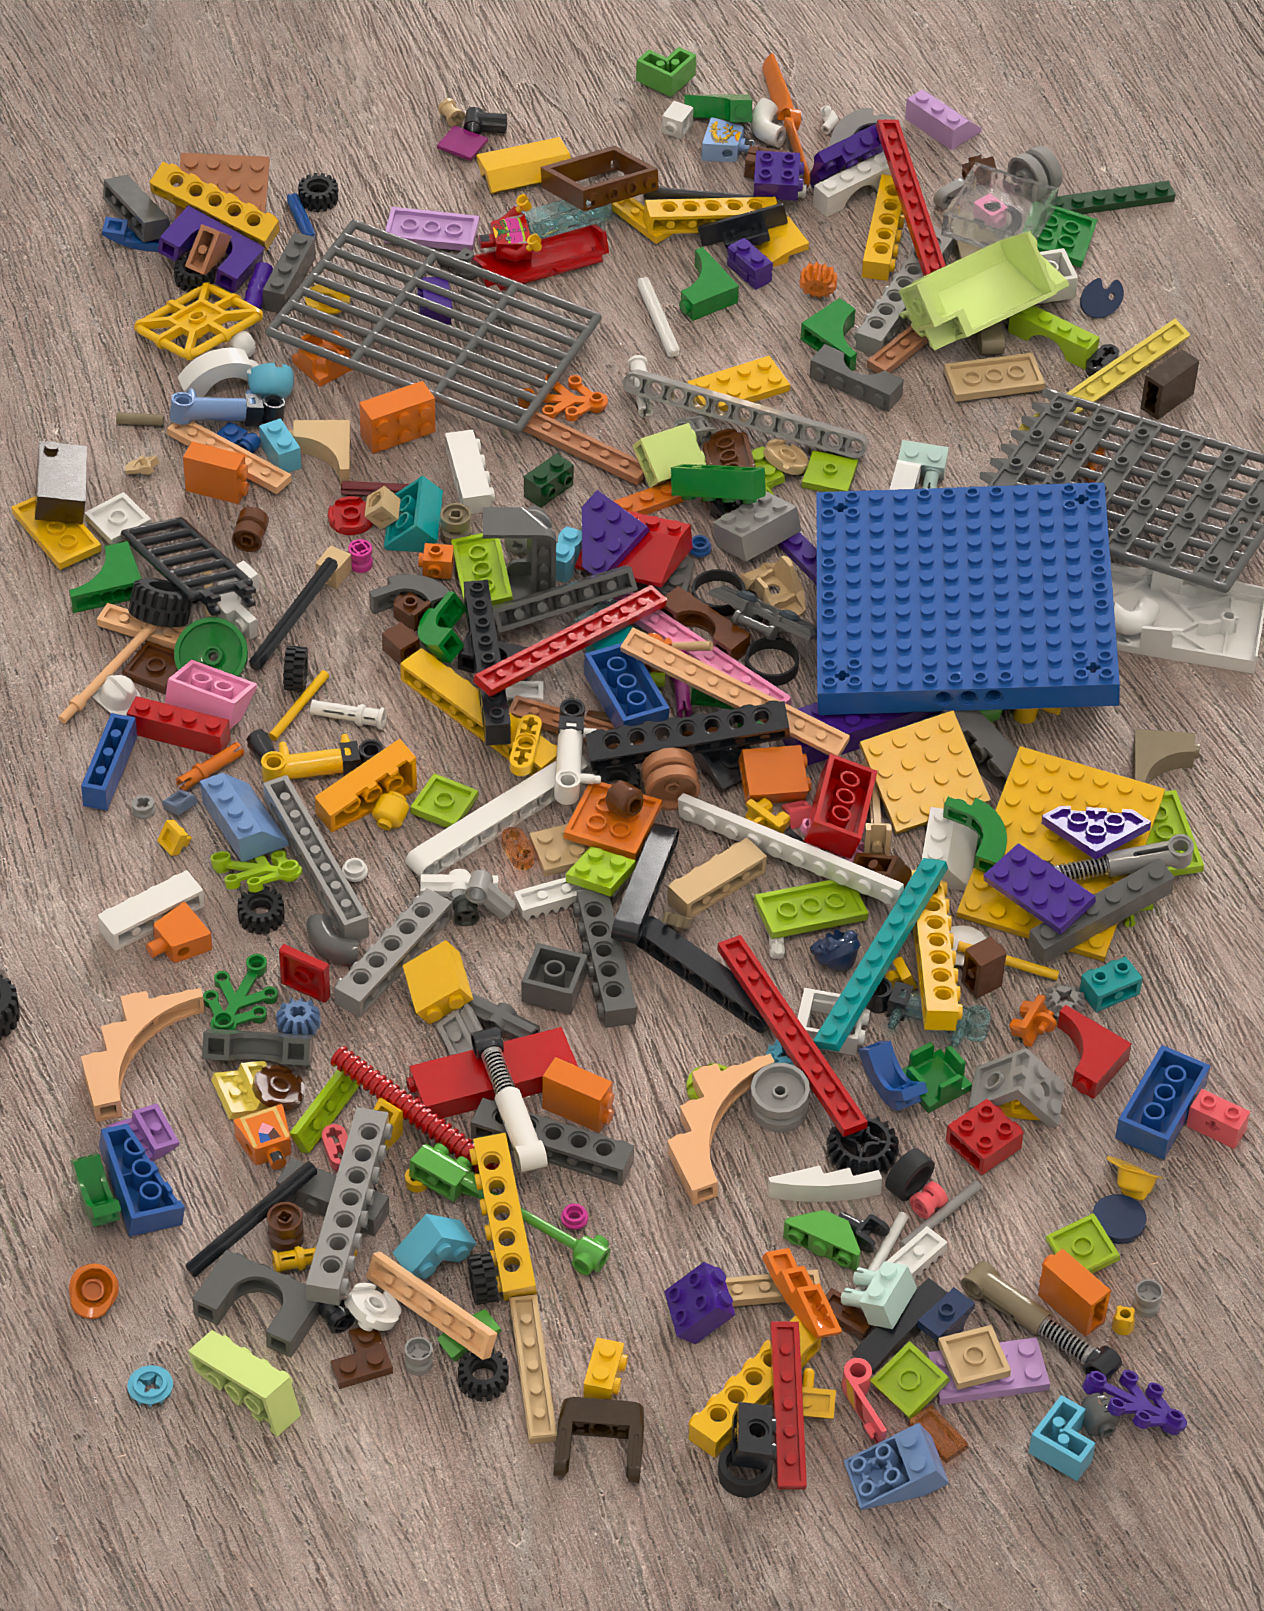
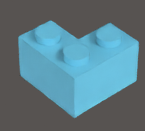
M425 1214L393 1251V1254L403 1268L418 1278L427 1279L435 1272L436 1267L442 1260L461 1263V1261L467 1258L477 1243L461 1220Z
M1061 1395L1032 1433L1028 1452L1076 1481L1080 1479L1091 1464L1096 1444L1078 1433L1083 1425L1085 1408Z

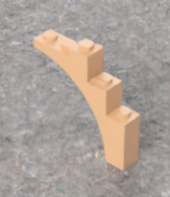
M201 988L185 990L170 995H161L151 999L148 998L147 991L121 996L124 1021L101 1026L105 1051L81 1056L83 1074L96 1122L122 1117L120 1099L122 1082L130 1062L140 1048L167 1026L184 1018L204 1013Z
M771 1054L757 1056L746 1063L732 1065L723 1071L720 1070L716 1063L700 1067L697 1071L692 1072L693 1088L699 1099L689 1100L680 1106V1121L686 1133H680L668 1139L667 1146L668 1156L693 1205L718 1196V1181L710 1160L713 1136L719 1122L730 1106L751 1089L754 1075L761 1068L775 1063Z

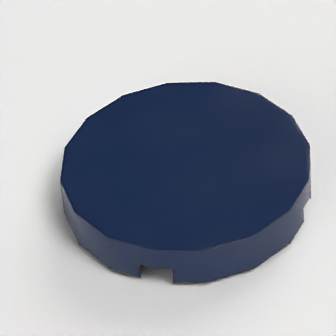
M1116 1194L1101 1198L1095 1204L1093 1213L1112 1243L1128 1244L1144 1233L1147 1221L1146 1213L1141 1204L1135 1199Z

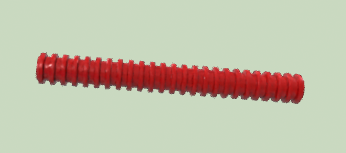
M346 1046L340 1047L333 1054L331 1066H337L339 1072L344 1071L343 1074L346 1077L350 1076L351 1081H357L356 1084L358 1086L363 1085V1089L370 1091L369 1094L371 1096L376 1095L377 1100L383 1098L403 1111V1119L409 1120L408 1123L410 1125L415 1124V1128L417 1130L422 1129V1134H428L430 1140L435 1139L436 1144L444 1145L448 1149L449 1154H455L454 1157L456 1159L460 1156L465 1157L472 1165L469 1149H474V1143L472 1144L470 1138L465 1139V1134H459V1130L456 1128L452 1129L450 1123L446 1124L443 1118L439 1119L438 1114H432L433 1111L431 1109L426 1110L424 1104L420 1105L419 1100H413L411 1094L406 1095L407 1092L404 1089L400 1090L399 1085H393L394 1082L392 1080L387 1081L385 1075H380L381 1073L378 1070L374 1071L372 1065L367 1066L368 1063L365 1060L361 1061L360 1056H354L355 1053L353 1051L348 1052ZM489 1163L485 1168L495 1170L499 1165L497 1163ZM473 1165L471 1169L474 1168V1172L479 1174L478 1165Z

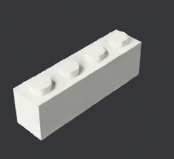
M473 430L445 433L446 454L460 504L467 506L471 514L482 513L483 507H491V501H495L493 487H489V471H484L486 463L484 454L480 455V439H475Z
M186 870L98 914L99 932L111 947L117 951L153 933L154 923L181 903L186 902L193 912L204 907L203 889Z

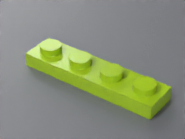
M336 1070L289 1134L301 1153H310L322 1137L323 1129L334 1121L358 1089L357 1081H351L350 1076L346 1077L343 1074L344 1071L339 1072Z

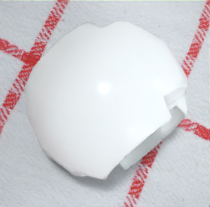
M241 331L228 342L230 344L229 348L245 350L248 358L255 353L256 346L254 345L256 343L247 331Z

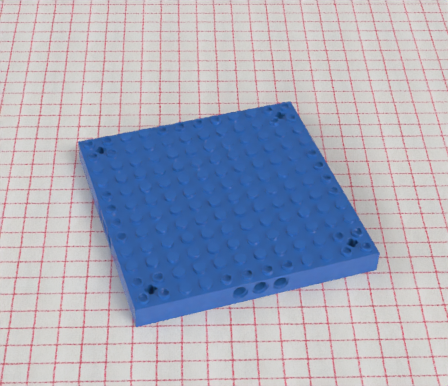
M1104 482L816 492L818 715L1119 706L1120 680Z

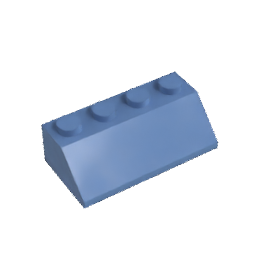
M225 773L200 781L203 805L241 862L289 846L288 840L249 783Z

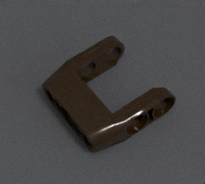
M583 1397L564 1399L558 1419L553 1476L565 1477L569 1472L572 1435L628 1439L626 1477L628 1482L640 1483L644 1436V1407L640 1403L633 1401Z

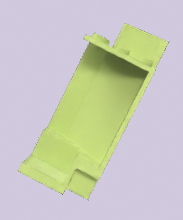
M1031 231L999 240L898 290L907 309L899 313V315L903 319L908 318L912 322L911 327L921 337L926 336L929 340V346L935 351L956 340L969 337L1056 295L1058 291L1068 287L1069 283L1039 253L1037 240L1031 234Z

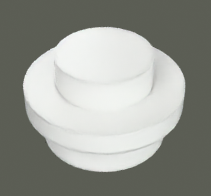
M351 858L343 865L342 872L348 881L359 882L365 879L368 869L361 859Z

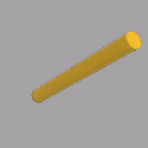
M322 670L271 730L269 733L271 740L276 741L329 678V674L326 671Z
M959 941L956 951L965 953V949L972 946V944ZM1009 955L1006 956V966L1057 981L1059 970Z

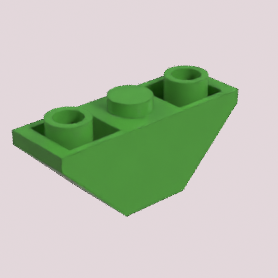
M826 1210L789 1217L785 1220L783 1238L791 1244L802 1246L817 1256H824L837 1262L838 1265L857 1271L861 1251L848 1220Z

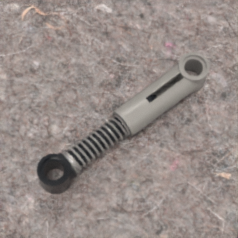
M1177 834L1170 838L1169 841L1111 851L1105 854L1104 858L1100 857L1096 860L1093 858L1086 861L1078 860L1077 863L1073 861V863L1069 862L1068 865L1066 863L1064 865H1053L1049 861H1044L1070 879H1074L1075 882L1077 879L1081 880V878L1085 880V877L1089 879L1092 876L1094 878V875L1099 877V874L1103 877L1104 873L1109 878L1132 874L1158 859H1161L1166 867L1186 868L1192 860L1194 843L1187 835ZM1176 850H1182L1184 853H1178Z

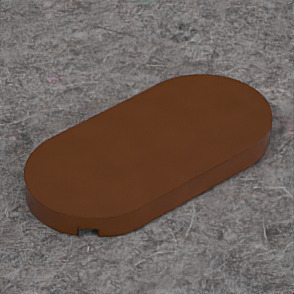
M723 429L713 433L710 436V440L703 443L706 465L756 467L748 435L743 431L740 433L736 429Z

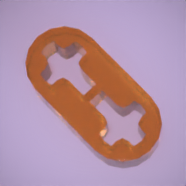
M518 827L506 828L502 832V847L511 863L519 870L532 868L535 863V852L526 835Z

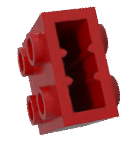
M985 1099L947 1125L945 1142L976 1171L984 1175L1022 1148L1024 1132L1019 1124L1012 1122L1003 1113L999 1106Z

